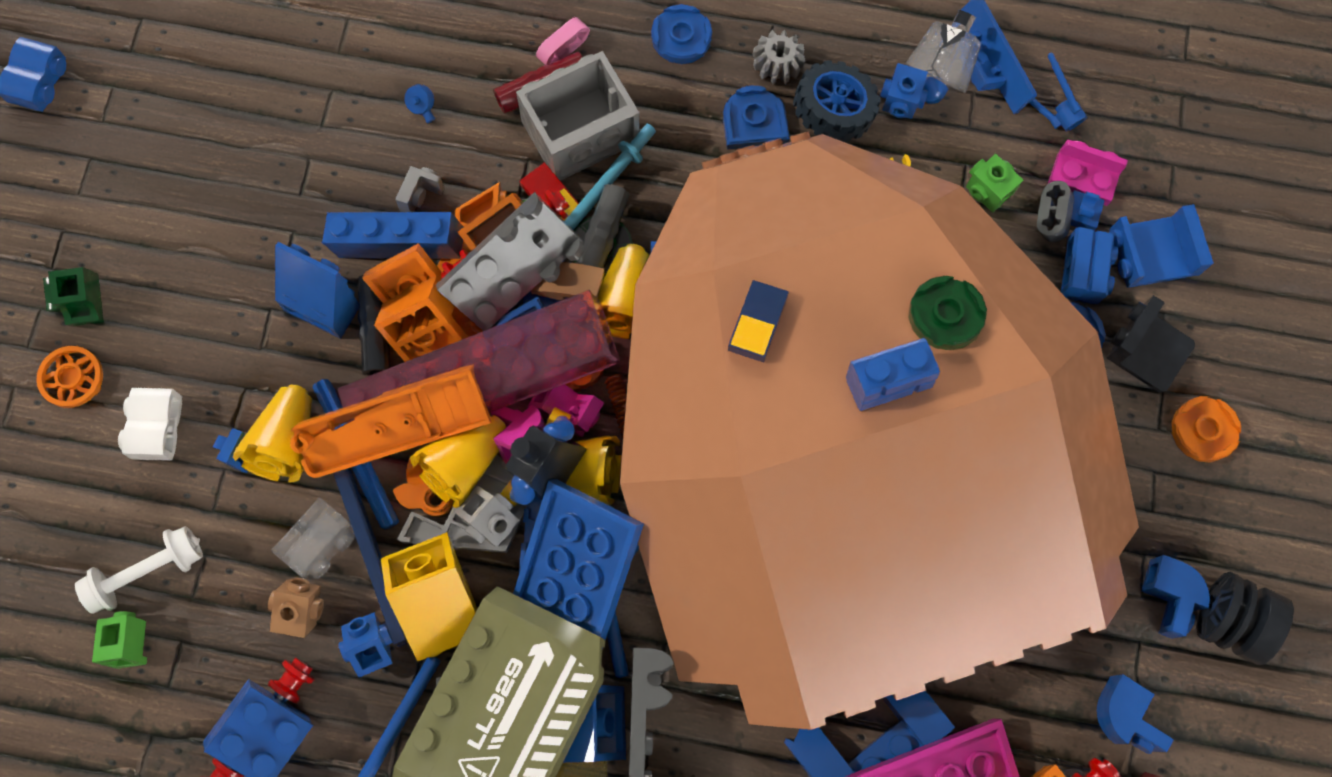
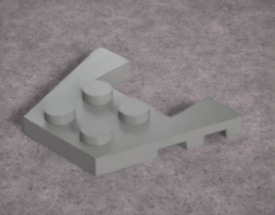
M496 455L474 489L479 486L493 496L497 493L500 494L513 478L506 470L504 460ZM517 503L515 507L511 508L510 512L520 521L514 526L511 534L498 547H495L486 539L480 544L465 531L469 525L454 513L458 509L454 507L444 525L411 511L397 540L404 544L416 545L447 532L453 547L456 549L507 553L523 521L524 509H526L527 505Z

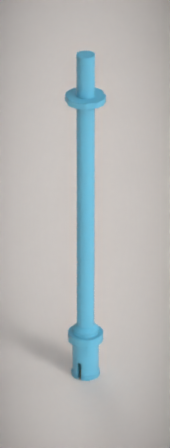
M647 123L630 143L621 141L618 144L622 153L566 218L565 222L573 230L598 202L604 185L613 184L631 161L638 164L642 162L643 157L639 152L655 134L656 130L653 126ZM522 299L516 304V306H519L521 304ZM499 319V320L494 324L496 327H497L498 322H499L501 319Z

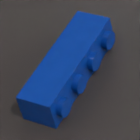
M452 212L327 213L322 243L339 258H392L419 243L430 258L461 259L459 252L462 250L463 239L458 231L463 228V225Z

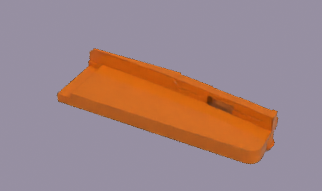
M474 364L384 392L375 398L301 421L291 430L294 432V436L291 438L290 445L294 452L303 455L301 463L306 474L313 478H319L490 424L492 420L473 372ZM354 418L353 421H351V422H349V423H347V424H345V425H343V426H341V427L335 429V427H337V426H339V425H341V424H343V423H345V422H347V421H349V420H351V419Z

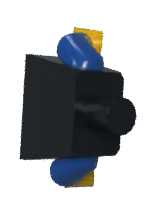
M554 407L544 428L533 425L529 427L524 437L517 438L512 443L510 449L512 456L506 464V470L513 478L500 494L514 507L517 503L522 505L531 503L535 496L542 500L549 480L557 479L566 484L587 450L571 439L575 432L574 425L570 421L572 415Z

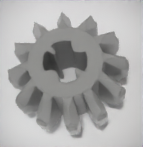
M771 30L768 38L761 36L758 40V45L753 50L754 70H760L761 80L769 76L771 77L772 84L776 83L777 79H781L786 85L790 77L797 78L800 69H802L805 63L803 55L805 50L804 44H797V35L788 38L785 30L781 35H777Z

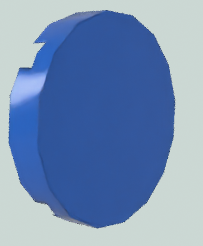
M683 4L670 6L664 9L659 17L657 15L653 21L651 30L653 47L662 58L669 62L678 64L695 62L703 57L710 48L712 39L711 23L706 16L704 17L700 13V10L693 6Z

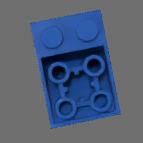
M277 242L275 245V301L285 312L341 339L359 310V303L354 296L355 292L348 287L347 279L339 273L340 268L329 260L322 258L319 262L309 257L310 253L296 244H291L288 247Z

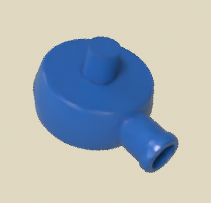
M416 84L411 86L406 91L404 97L406 107L414 114L423 115L427 124L431 123L436 119L431 112L434 106L432 91L425 85Z

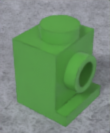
M127 611L115 612L113 617L98 619L92 662L115 669L146 665L147 657L143 656L146 621L136 618V613Z

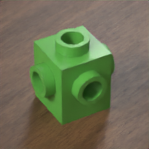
M995 154L987 162L981 159L974 165L969 172L972 177L967 183L966 188L969 189L971 196L976 201L983 203L989 210L994 212L1016 192L1023 179L1014 171L1013 166L1008 161L1002 160Z

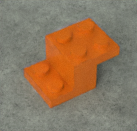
M419 243L365 271L362 278L383 303L374 326L414 374L469 348L471 339L451 316L454 305L437 290L436 284L442 280L440 275L442 272Z

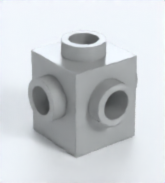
M479 486L472 491L465 502L454 512L469 525L465 531L480 544L486 539L495 547H498L511 534L514 526L520 521L510 512L513 505L499 493L493 496Z

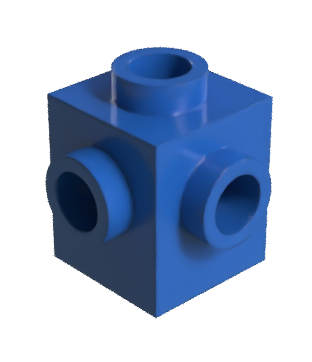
M897 63L892 79H885L880 97L885 98L882 110L898 118L906 117L912 119L916 109H923L928 91L924 90L923 87L928 72Z
M375 612L364 617L355 618L348 624L341 626L343 641L338 643L344 661L346 663L350 661L358 678L393 663L389 644L393 643L386 623L381 624Z

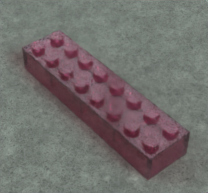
M587 290L340 387L338 392L344 408L375 398L384 392L474 364V375L487 410L491 413L621 362L601 302L590 290Z

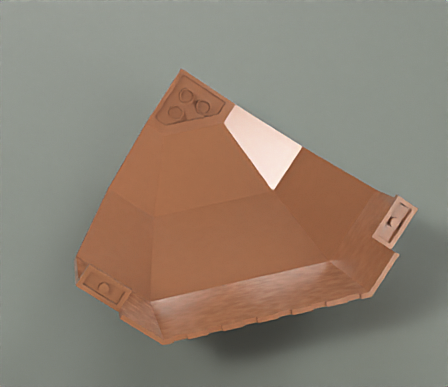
M809 131L790 136L791 142L782 144V140L779 138L762 143L763 145H751L737 149L735 152L701 162L703 168L690 173L635 284L620 485L629 516L644 523L638 546L679 681L737 685L748 724L812 730L826 725L825 718L837 713L844 712L847 718L876 708L875 700L893 695L897 701L926 691L925 683L940 678L945 683H949L975 674L974 667L991 661L992 665L996 667L1024 657V649L1040 645V648L1045 650L1072 641L1071 633L1088 628L1090 633L1106 629L1127 597L1119 556L1139 528L1098 331L962 186L824 134L810 137ZM945 275L954 277V280L961 282L965 280L973 284L982 294L987 307L985 325L977 339L966 347L955 350L937 349L930 346L940 370L933 388L918 393L913 391L912 395L860 411L846 380L850 362L920 339L912 330L908 318L909 305L918 287L929 279ZM752 280L789 291L764 363L728 351L730 339Z

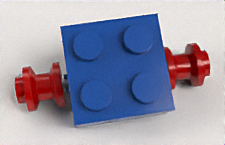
M297 657L292 662L285 659L282 663L285 669L282 677L279 680L270 679L268 682V686L275 691L274 694L252 680H247L203 741L204 752L214 757L212 762L215 770L210 777H277L313 726L309 716L286 702L289 700L298 704L301 699L297 693L303 683L312 684L315 680L310 675L313 670L310 665Z

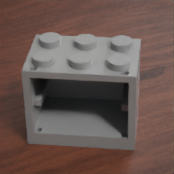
M603 51L595 55H586L578 63L567 68H559L553 71L550 76L538 82H529L521 90L516 91L522 123L542 159L560 181L621 152L618 144L621 141L630 143L639 133V111Z

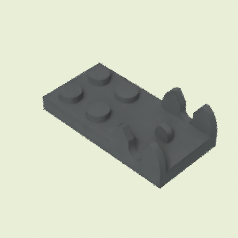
M534 192L440 280L436 287L445 298L480 329L486 332L543 279L546 282L557 280L561 271L559 267L561 262L566 258L570 261L578 260L583 254L584 243L581 237Z
M633 648L629 777H652L651 770H644L645 755H652L653 732H646V711L657 710L666 706L673 696L668 690L659 686L661 684L660 675L672 668L673 660L667 653L658 649Z

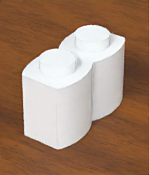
M164 388L131 389L129 397L125 399L123 405L127 422L124 430H121L118 436V445L123 455L133 460H173L177 443V426L182 408V396L174 389Z

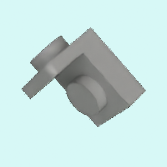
M410 166L395 199L400 212H414L416 207L420 208L425 200L426 190L442 195L444 186L439 174L429 168L423 167L418 169Z

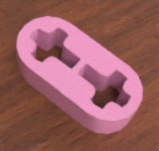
M579 18L570 19L539 46L536 57L544 65L567 57L584 43L590 29Z

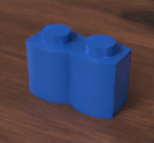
M19 37L11 50L8 65L0 75V96L8 103L43 112L54 99V84L66 71V57L57 46Z

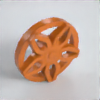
M65 346L54 350L42 361L37 372V387L41 395L50 403L62 408H74L87 403L95 395H98L103 381V368L99 359L89 350L79 346ZM69 353H80L86 356L75 362ZM63 356L68 360V363L63 364ZM56 360V371L46 374L51 364ZM91 362L86 369H82L83 365ZM95 369L94 380L90 376H86L88 374H91ZM52 379L55 380V383H46ZM89 382L91 384L90 389L83 388V383ZM47 388L58 389V400L49 394ZM76 390H78L80 393H85L81 397L75 399L77 397ZM66 391H70V394L67 400L65 401V393Z

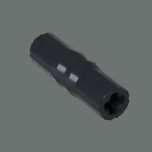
M362 275L357 278L358 322L360 325L358 335L361 342L362 374L370 377L385 376L391 373L389 343L374 326L383 303L362 279L364 276Z

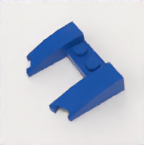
M923 691L897 701L893 695L882 698L899 721L849 762L844 760L819 727L812 730L799 729L794 742L786 738L784 743L809 777H845L940 740L951 732L955 726L929 694Z

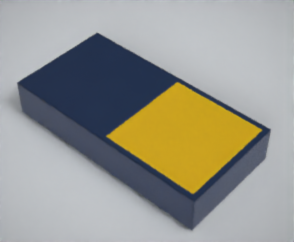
M752 280L730 339L728 351L764 363L789 291Z

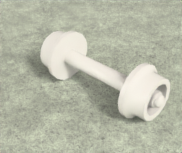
M186 526L175 531L167 529L163 532L166 549L125 570L106 578L98 568H90L87 571V576L75 583L78 601L92 614L103 609L114 610L117 607L114 590L171 561H174L183 572L189 571L191 564L203 557L199 545L200 538L195 537Z

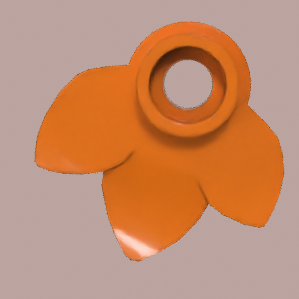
M409 458L406 469L408 483L393 489L398 502L408 509H422L427 515L433 517L443 516L448 513L453 506L454 500L450 499L447 503L442 501L437 506L432 505L431 499L436 494L420 478L419 475L423 472V469L419 463L413 467Z

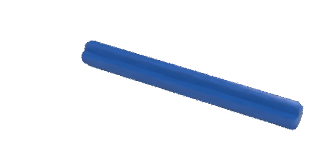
M322 379L313 385V390L324 413L343 408L332 383L328 379ZM350 420L347 421V422H345V423H343V424H341V425H339V426H337V427H335V429H337V428H339V427H341V426H343V425L349 423ZM371 462L351 467L380 527L386 530L398 524L399 519Z

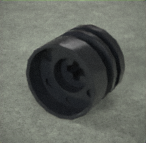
M1233 572L1224 573L1209 589V608L1199 611L1196 625L1197 635L1206 642H1214L1219 648L1226 649L1231 647L1235 655L1256 665L1266 664L1278 653L1289 634L1294 614L1292 600L1266 587L1257 590V585L1248 579L1243 580L1242 577Z

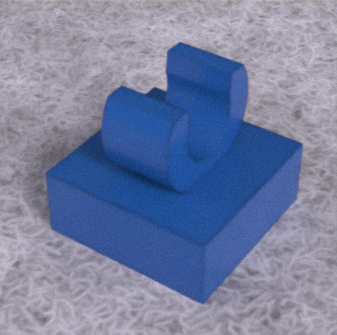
M1074 190L1072 192L1074 194L1071 226L1095 231L1105 200L1100 199V195L1088 191L1082 193Z
M232 428L228 437L218 435L213 445V448L220 450L216 459L235 470L247 474L248 471L241 467L243 460L240 457L236 461L233 459L235 448L246 434Z

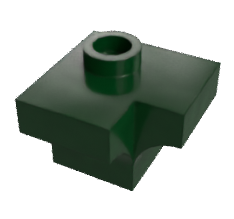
M84 267L48 271L49 277L43 278L46 311H61L65 325L68 326L104 322L98 273Z

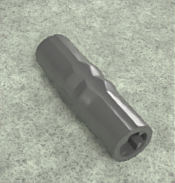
M612 184L604 185L595 213L590 219L588 230L584 235V251L577 260V264L604 268L608 254L613 248L614 238L618 234L619 224L630 196L629 192L622 187Z

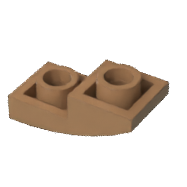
M561 262L559 266L561 271L557 280L546 282L543 279L531 290L532 294L564 301L565 297L596 304L605 272L603 268Z

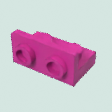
M1067 140L1057 153L1048 184L1053 181H1064L1072 192L1074 190L1082 193L1088 191L1100 195L1099 198L1105 200L1104 205L1108 206L1113 199L1119 176L1126 168L1128 160L1119 157L1113 152L1089 147L1081 141Z

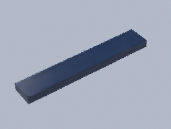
M351 467L335 472L333 474L393 645L402 647L409 643L385 594L381 558L383 557Z

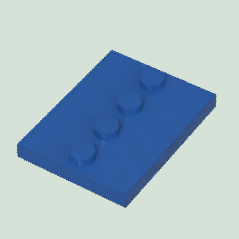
M557 479L549 480L513 594L606 640L644 523Z

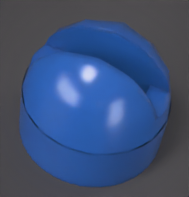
M927 77L923 87L924 90L928 91L925 102L929 104L939 103L948 92V87L934 77Z

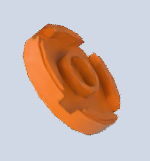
M1208 396L1190 399L1176 410L1171 422L1172 436L1177 447L1186 456L1199 462L1212 463L1224 459L1237 449L1240 442L1238 440L1239 433H1241V423L1238 416L1226 402L1219 399L1215 400L1208 398Z

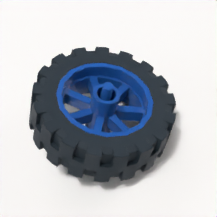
M824 61L821 65L816 63L811 66L810 71L807 69L804 72L796 89L793 100L794 107H797L795 111L798 119L801 118L804 127L807 129L811 128L816 136L824 134L834 139H841L842 142H848L853 137L856 140L869 130L880 107L878 106L881 99L877 95V86L870 82L871 78L866 73H860V69L852 65V67L846 66L845 62L838 61L837 64L832 63V61ZM848 108L855 109L857 111L851 113Z

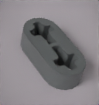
M1053 181L1047 184L1041 194L1037 228L1043 238L1049 242H1057L1064 239L1070 230L1074 194L1064 181ZM1062 192L1064 196L1058 198L1056 206L1052 198H1056L1058 193ZM1055 216L1059 225H1055L1053 230L1049 231L1048 227L1053 225Z

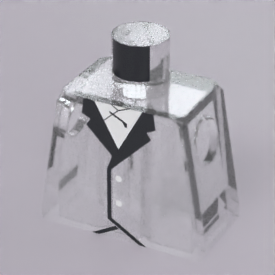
M959 10L951 26L935 21L907 60L906 65L927 71V77H934L946 86L966 93L981 47L977 37L969 33L976 17L968 12Z

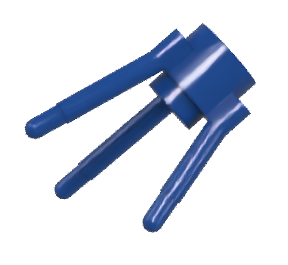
M1049 53L1048 59L1067 100L1055 108L1056 115L1052 114L1035 98L1029 104L1045 116L1055 129L1062 126L1067 132L1079 126L1088 117L1076 101L1054 54Z

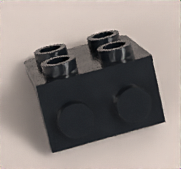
M1153 295L1144 304L1139 301L1127 317L1131 321L1126 328L1122 327L1112 339L1111 343L1114 347L1108 354L1107 359L1157 392L1162 393L1168 390L1194 349L1195 342L1157 317L1165 302Z

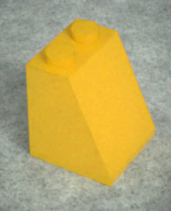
M443 533L381 558L386 597L417 661L419 662L428 657H436L443 651L458 646L478 608L448 533Z

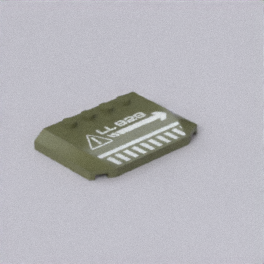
M497 586L483 598L395 763L393 777H556L603 683L604 668L601 667L602 647L605 648V640Z

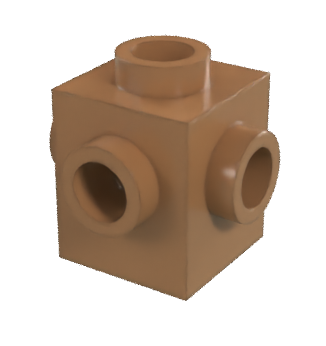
M292 578L286 580L276 590H273L268 601V611L272 612L270 632L305 638L316 626L317 620L322 615L324 600L320 599L321 586L309 584L310 582L303 578Z

